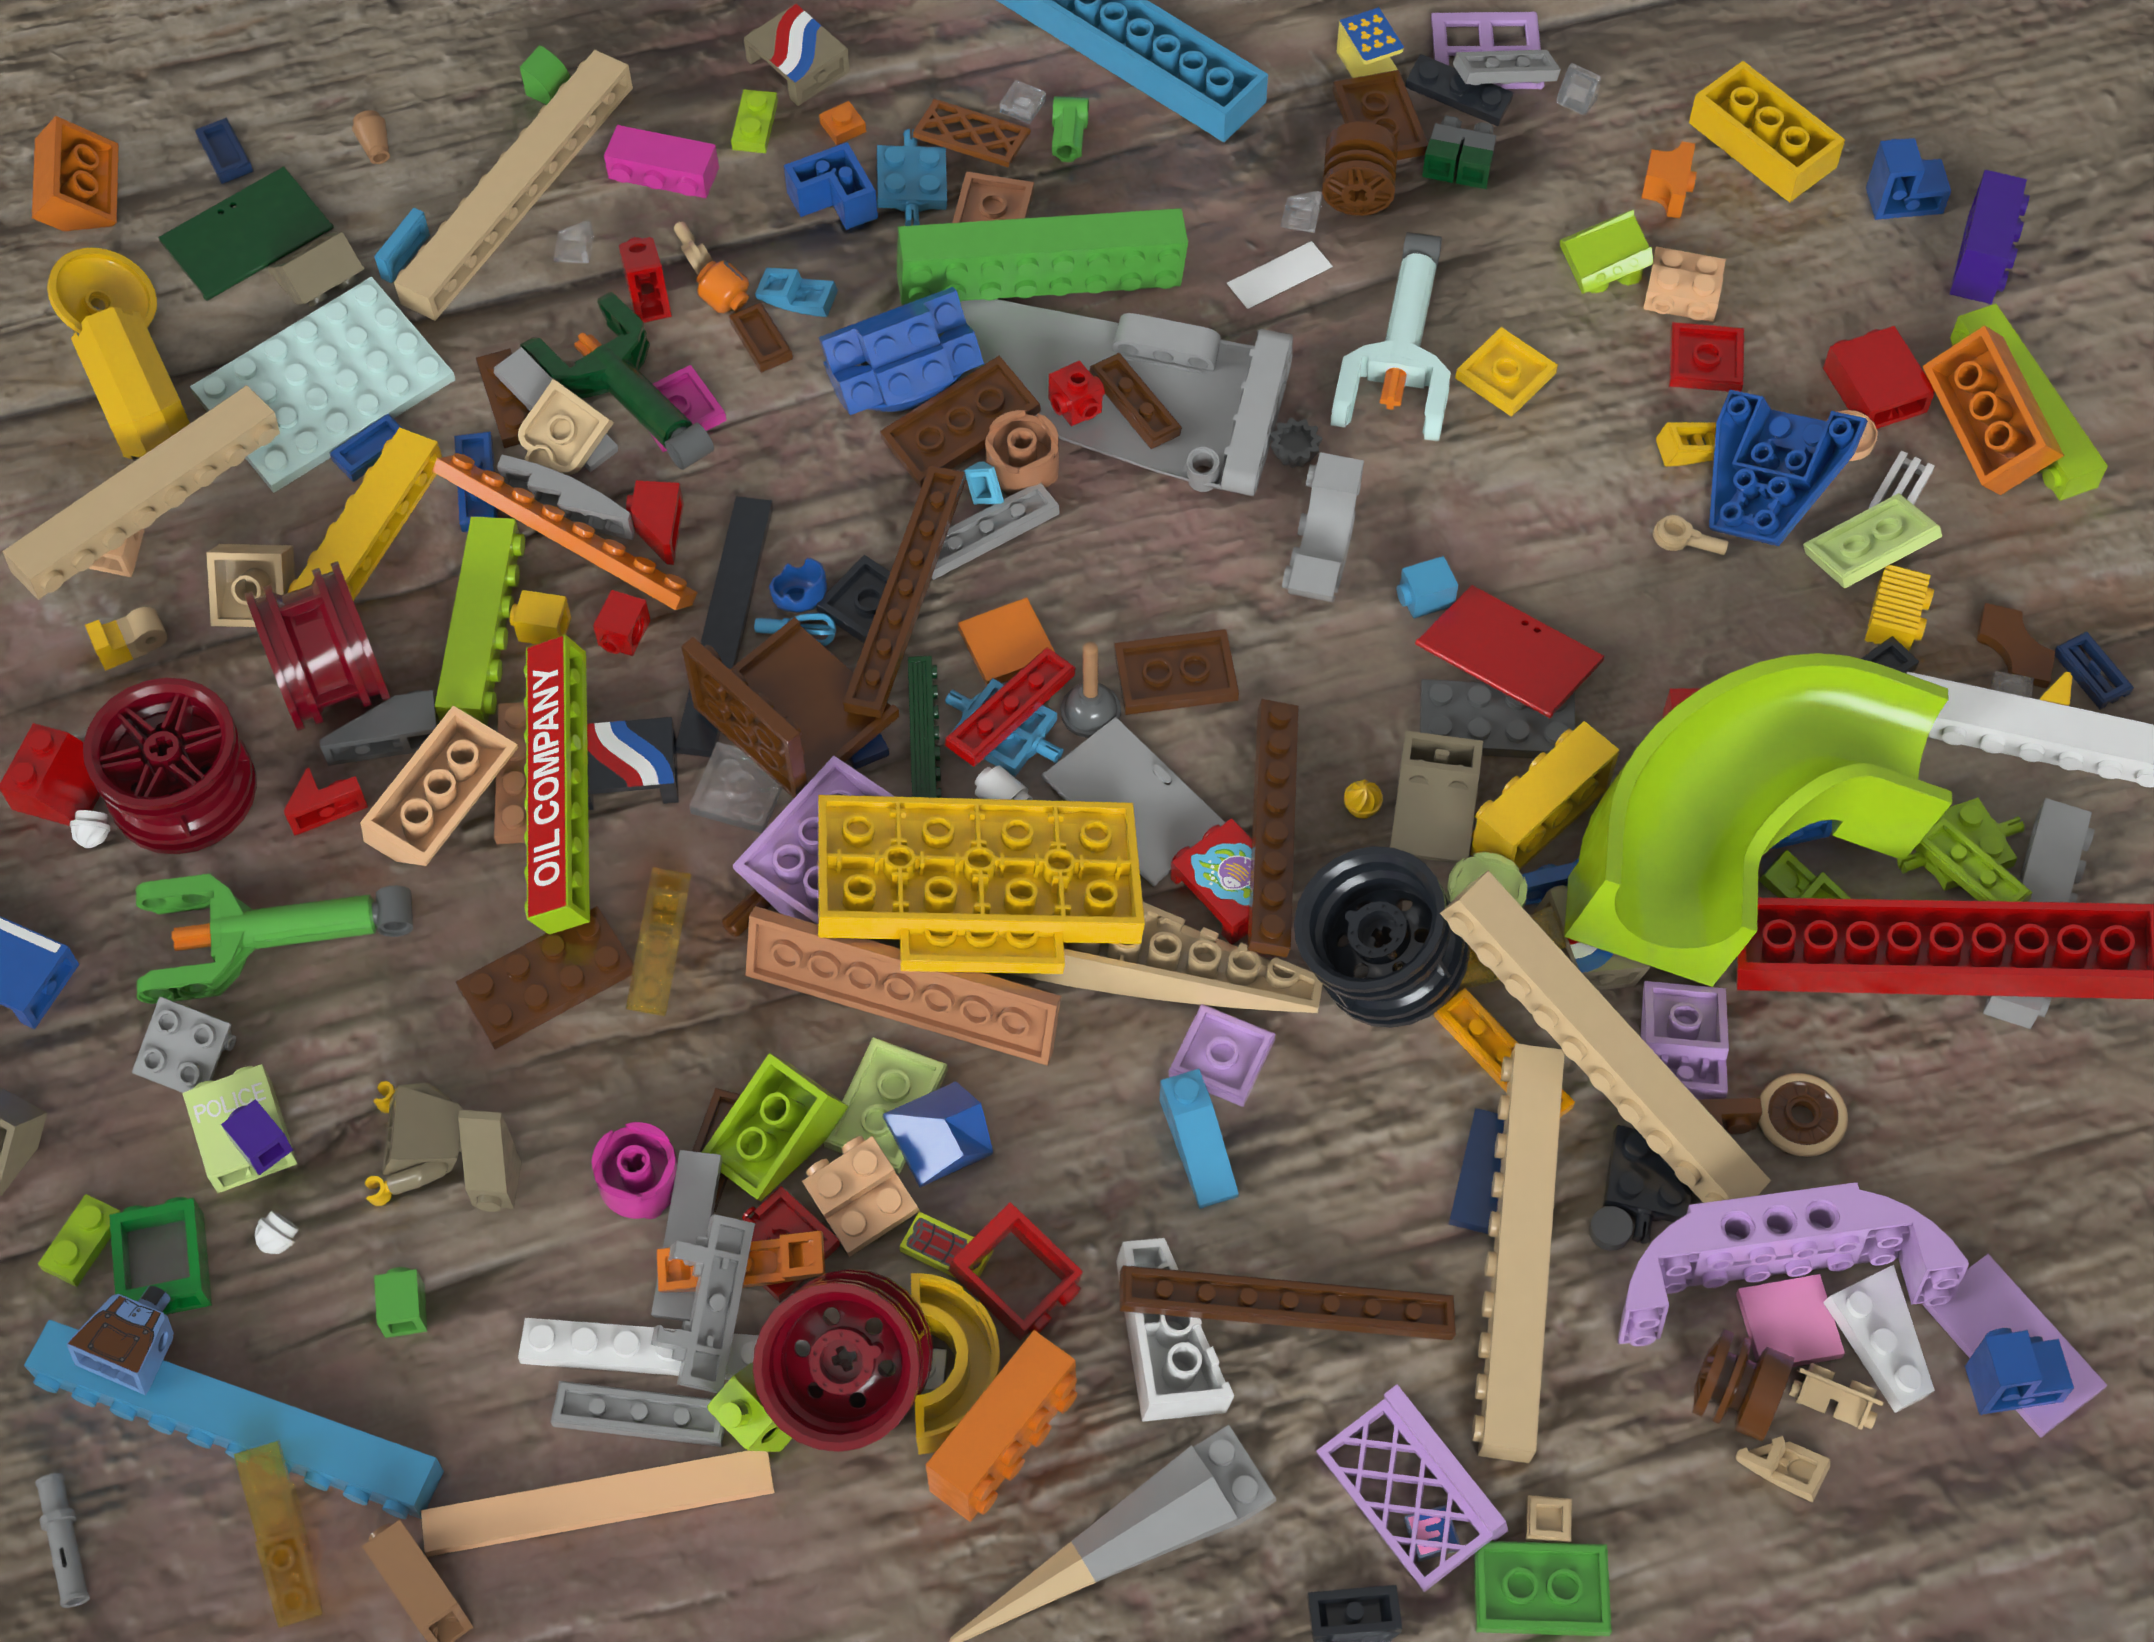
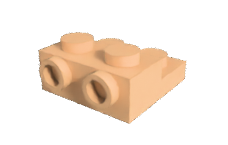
M1656 246L1643 309L1660 314H1671L1694 320L1714 322L1720 299L1726 259Z
M862 1136L850 1140L842 1147L841 1150L844 1153L842 1156L829 1163L828 1159H822L814 1163L806 1171L809 1177L802 1181L849 1257L920 1211L873 1136L867 1140H864Z

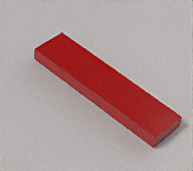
M1046 647L945 738V746L975 767L1075 676L1076 667Z

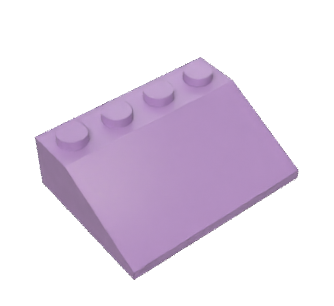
M835 756L826 763L733 864V869L778 912L814 924H818V795L895 797Z

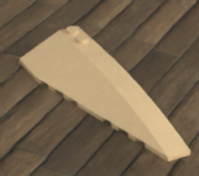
M1143 902L1145 925L1141 944L1063 943L1065 958L1063 974L1005 973L1076 988L1154 1000L1229 1008L1318 1013L1323 985L1313 972L1277 957L1272 960L1261 957L1256 952L1247 951L1248 945L1240 943L1239 947L1220 940L1218 939L1219 933L1205 927L1199 931L1184 925L1185 919Z

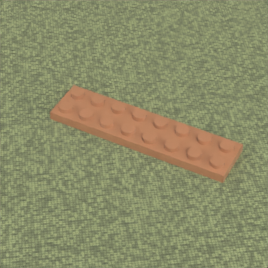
M756 906L749 916L745 976L1048 1066L1050 1062L1059 1016L1060 995L981 972L901 971L899 948L861 938H818V924Z

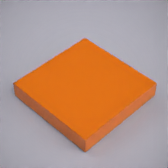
M1027 597L958 622V630L986 686L992 678L1001 683L1012 679L1046 647L1054 651Z

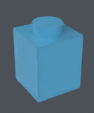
M1442 556L1402 568L1400 584L1397 585L1396 591L1401 605L1408 607L1414 619L1449 608L1456 601L1458 583L1445 557Z

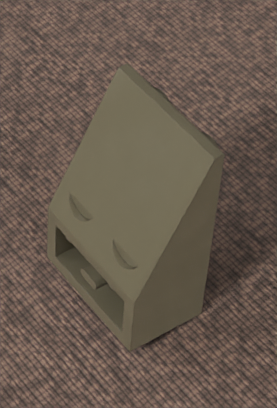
M1405 731L1390 847L1411 853L1419 859L1457 863L1463 858L1466 860L1469 857L1483 741Z

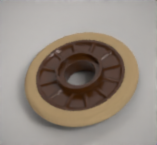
M1792 1073L1776 1078L1762 1091L1759 1098H1761L1763 1113L1759 1120V1125L1768 1140L1782 1151L1803 1157L1818 1156L1833 1149L1844 1137L1848 1124L1846 1105L1837 1090L1823 1079L1810 1074ZM1796 1106L1806 1107L1812 1112L1814 1119L1809 1123H1800L1794 1119L1791 1110Z

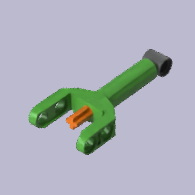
M211 874L141 883L136 887V906L140 909L157 914H167L210 908V923L174 928L172 939L175 951L211 947V956L215 962L151 970L137 980V999L144 1003L157 1004L159 996L174 1002L221 996L240 976L248 956L255 949L375 934L376 929L381 935L389 937L409 934L413 930L411 890L398 885L383 887L376 892V902H374V899L369 894L251 909L236 898L230 888Z

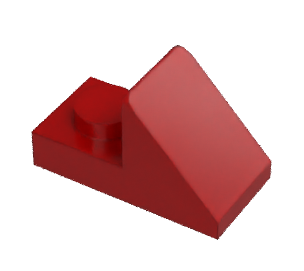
M307 768L288 801L284 814L294 836L368 808L356 776L346 780L334 781L328 787L319 790L310 768Z

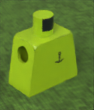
M753 1363L748 1364L733 1375L707 1405L708 1411L718 1420L720 1425L748 1451L780 1452L792 1439L780 1430L765 1412L756 1392Z

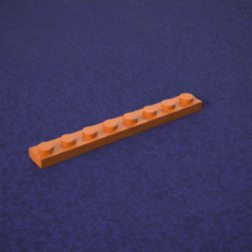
M455 453L453 456L437 458L432 472L670 608L678 610L693 605L698 592L687 587V582L683 578L673 574L666 575L656 569V564L653 561L629 554L625 551L626 547L615 540L601 538L594 534L595 529L582 522H573L564 517L565 512L560 508L547 504L543 505L534 499L535 496L530 491L508 485L504 482L503 476L493 471L478 468L474 465L475 461L466 455Z

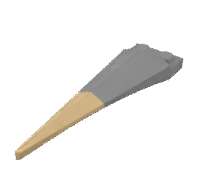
M1227 1425L1194 1447L1191 1445L955 1633L949 1642H964L1098 1581L1240 1525L1276 1502V1497L1230 1425Z

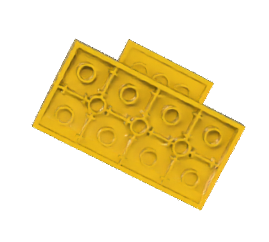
M818 795V938L900 939L901 971L1063 974L1065 966L1063 943L1141 944L1145 921L1133 803Z

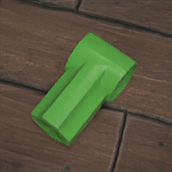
M1054 96L1052 155L1058 157L1061 162H1073L1076 158L1082 157L1084 129H1087L1089 98Z

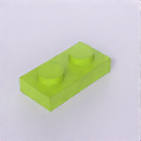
M743 89L731 139L732 150L757 153L767 152L778 104L777 92Z
M85 1194L38 1262L39 1267L43 1271L78 1287L111 1238L109 1215L120 1213L121 1211Z

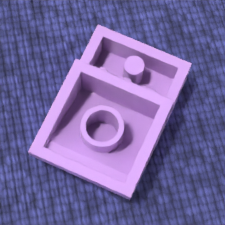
M1645 981L1642 1001L1641 1038L1696 1099H1726L1728 1093L1726 1059L1729 1051L1726 988Z

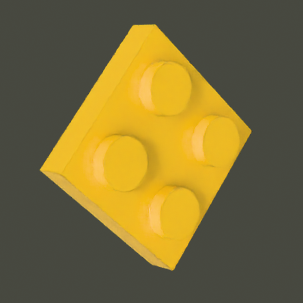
M1500 327L1456 369L1455 379L1512 417L1556 374L1558 364Z

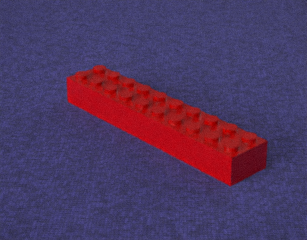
M1758 897L1757 932L1737 956V990L2154 999V904Z

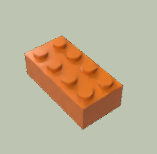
M1984 325L1922 366L1983 487L2002 495L2064 456L2006 341L2000 334Z
M1033 1330L925 1464L929 1491L969 1522L973 1520L978 1512L984 1515L998 1497L996 1489L1006 1478L1011 1481L1021 1470L1025 1459L1022 1457L1030 1446L1038 1447L1045 1440L1051 1430L1049 1422L1058 1411L1064 1414L1075 1401L1078 1394L1075 1391L1077 1382L1076 1360Z

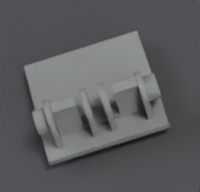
M159 996L132 1073L182 1093L193 1089L201 1082L211 1081L221 1052L224 1050L231 1051L235 1046L236 1036L232 1035L230 1030L232 1024Z

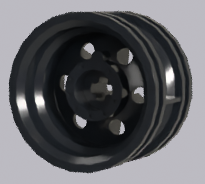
M1371 846L1360 848L1334 858L1322 867L1309 881L1297 904L1294 931L1295 941L1301 957L1323 984L1322 986L1337 1006L1354 1020L1370 1026L1393 1028L1411 1025L1430 1017L1446 1005L1458 990L1466 974L1470 955L1469 945L1462 937L1451 930L1448 922L1440 914L1451 902L1448 900L1437 877L1424 862L1414 855L1393 847ZM1403 901H1411V908L1402 911ZM1344 935L1348 938L1349 943L1344 947H1339V939Z

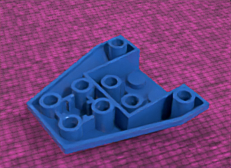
M1730 390L1716 422L1709 528L1712 531L1780 546L1853 457L1867 425V419L1831 411L1827 421L1772 410L1763 396Z

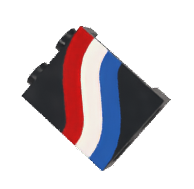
M672 717L587 724L588 810H594L593 794L660 788L663 804L679 802L677 752L675 747L676 733Z

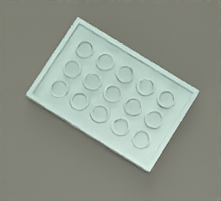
M370 277L191 385L190 388L192 394L207 412L246 385L275 412L280 434L275 436L268 445L259 447L245 457L272 492L275 493L331 458L330 452L387 414L394 419L455 381V376L450 367L378 283Z

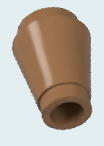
M373 110L357 114L353 119L352 131L369 157L370 162L373 164L386 162L390 158L385 119Z

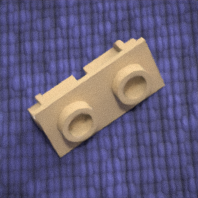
M1810 1363L1808 1370L1798 1366L1797 1371L1805 1374L1803 1382L1794 1379L1789 1395L1796 1398L1795 1403L1803 1404L1825 1414L1830 1399L1838 1402L1833 1414L1834 1418L1851 1424L1862 1430L1863 1426L1872 1429L1877 1417V1413L1870 1410L1872 1404L1876 1403L1882 1406L1884 1403L1874 1398L1877 1389L1852 1380L1850 1386L1847 1387L1833 1381L1835 1372L1814 1363Z

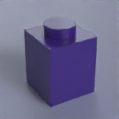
M256 1099L248 1105L235 1109L228 1119L221 1124L230 1141L258 1175H261L293 1151L283 1131Z

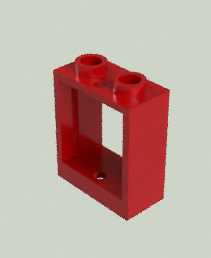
M1011 1202L951 1260L948 1270L1020 1341L1029 1332L1032 1333L1033 1330L1040 1333L1052 1320L1048 1313L1058 1303L1065 1307L1074 1299L1081 1290V1287L1077 1284L1083 1274V1271ZM1010 1232L1062 1280L1024 1320L972 1271Z

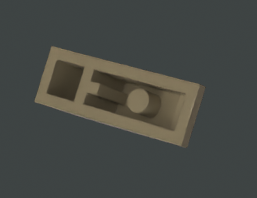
M459 1110L458 1122L465 1189L472 1205L487 1212H497L501 1208L514 1209L522 1162L502 1113Z

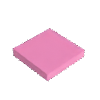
M1820 1274L1744 1287L1737 1290V1300L1749 1339L1751 1340L1756 1362L1766 1347L1794 1357L1792 1367L1841 1359L1844 1356L1845 1351L1835 1320L1823 1303L1827 1299V1295Z

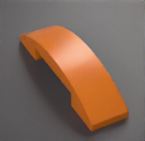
M813 1231L780 1235V1239L751 1242L743 1288L797 1281L825 1274L823 1232ZM670 1248L657 1249L658 1291L661 1293L695 1292L698 1277L692 1276L694 1266H687L680 1259L668 1261Z

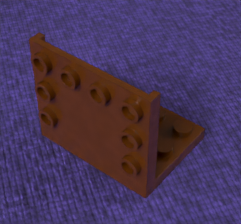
M795 617L731 669L722 663L721 657L710 645L704 647L694 637L681 646L694 708L793 798L801 792L833 756L845 763L900 717L899 709L894 704L891 706L888 702L882 718L844 711L843 700L854 672L801 627L800 621Z

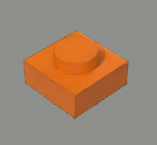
M850 101L819 114L820 124L836 145L866 132V122Z

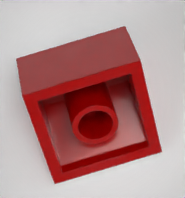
M33 723L0 782V791L11 809L70 826V821L75 820L76 811H92L100 794L90 779L84 763V742L68 732Z

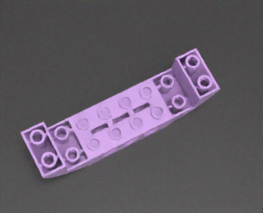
M1857 1182L1692 1204L1688 1206L1687 1214L1684 1217L1670 1224L1651 1242L1638 1261L1629 1284L1617 1341L1618 1344L1631 1343L1632 1346H1645L1653 1343L1656 1339H1660L1669 1308L1667 1294L1683 1291L1689 1286L1703 1285L1706 1288H1716L1725 1285L1728 1281L1745 1279L1747 1282H1760L1771 1275L1786 1273L1790 1277L1806 1275L1815 1269L1829 1268L1831 1271H1842L1852 1267L1854 1264L1867 1262L1880 1266L1891 1263L1898 1258L1911 1305L1925 1303L1927 1306L1934 1307L1946 1304L1954 1298L1969 1263L1953 1240L1933 1221L1913 1208L1889 1197L1859 1190Z

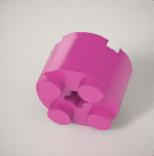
M632 1122L625 1124L626 1127L614 1132L613 1130L609 1131L599 1140L592 1155L593 1174L602 1200L613 1212L627 1218L654 1219L660 1216L663 1210L671 1204L678 1160L671 1142L662 1130L648 1123Z

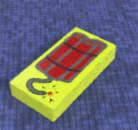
M919 1211L899 1247L900 1252L954 1277L948 1271L951 1260L974 1237ZM993 1250L972 1270L978 1277L982 1274L994 1252Z

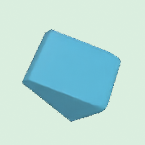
M977 462L964 470L974 505L1001 504L1004 502L993 466L986 462Z

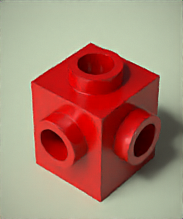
M1080 360L1049 374L1048 399L1055 413L1059 416L1062 415L1071 427L1102 413V401L1105 394L1104 386L1097 376H1093Z

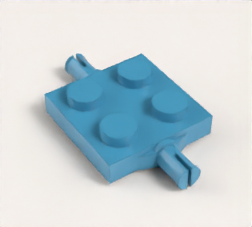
M907 129L903 133L904 146L877 145V208H895L905 211V226H911L912 218L914 226L920 225L919 212L928 209L946 210L947 208L946 148L918 146V139L913 137L910 139V129Z
M992 678L983 692L973 697V699H969L952 689L950 694L948 693L945 703L963 712L962 718L954 730L1005 684ZM1042 705L990 752L984 760L995 766L1000 765L1015 777L1028 759L1037 753L1053 761V763H1057L1063 754V749L1045 740L1046 735L1057 722V713Z

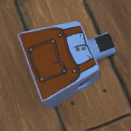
M148 1286L138 1302L120 1294L112 1295L67 1342V1347L74 1364L146 1395L173 1340L174 1332L169 1318L163 1313V1310L171 1300L170 1296L156 1286Z

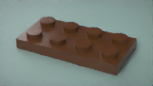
M999 355L882 429L880 435L884 443L921 488L929 466L952 469L984 449L989 427L996 418L1015 410H1026V414L1035 416L1041 412V407L1036 398Z
M596 906L590 909L589 923L550 935L545 933L456 981V985L494 1050L637 972L634 963L600 909Z

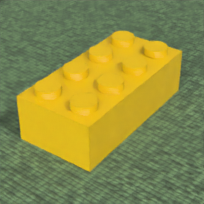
M1741 61L1695 95L1689 124L1789 203L1837 168L1845 142L1843 137L1745 61Z
M1585 721L1575 730L1567 729L1561 734L1555 743V747L1548 754L1542 752L1532 761L1527 773L1521 778L1518 776L1513 777L1506 784L1502 795L1494 802L1488 800L1480 807L1475 815L1477 823L1471 835L1473 842L1470 855L1473 857L1474 854L1480 852L1500 854L1512 860L1519 867L1520 871L1607 791L1620 750Z

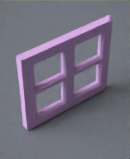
M1534 11L1431 13L1434 60L1449 65L1448 56H1455L1456 52L1541 50L1538 16ZM1492 26H1524L1526 45L1494 46ZM1446 27H1478L1480 46H1448ZM1544 82L1492 83L1504 89H1542L1545 86Z

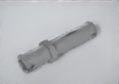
M54 1473L40 1477L35 1482L43 1516L39 1520L41 1529L47 1531L52 1563L61 1599L60 1605L63 1608H70L86 1603L90 1597L86 1588L73 1526L77 1521L75 1510L69 1507L63 1474Z

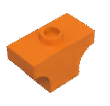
M1682 141L1680 146L1672 151L1651 150L1641 198L1660 203L1665 208L1667 217L1680 219L1686 192L1693 193L1697 172L1690 170L1696 143Z

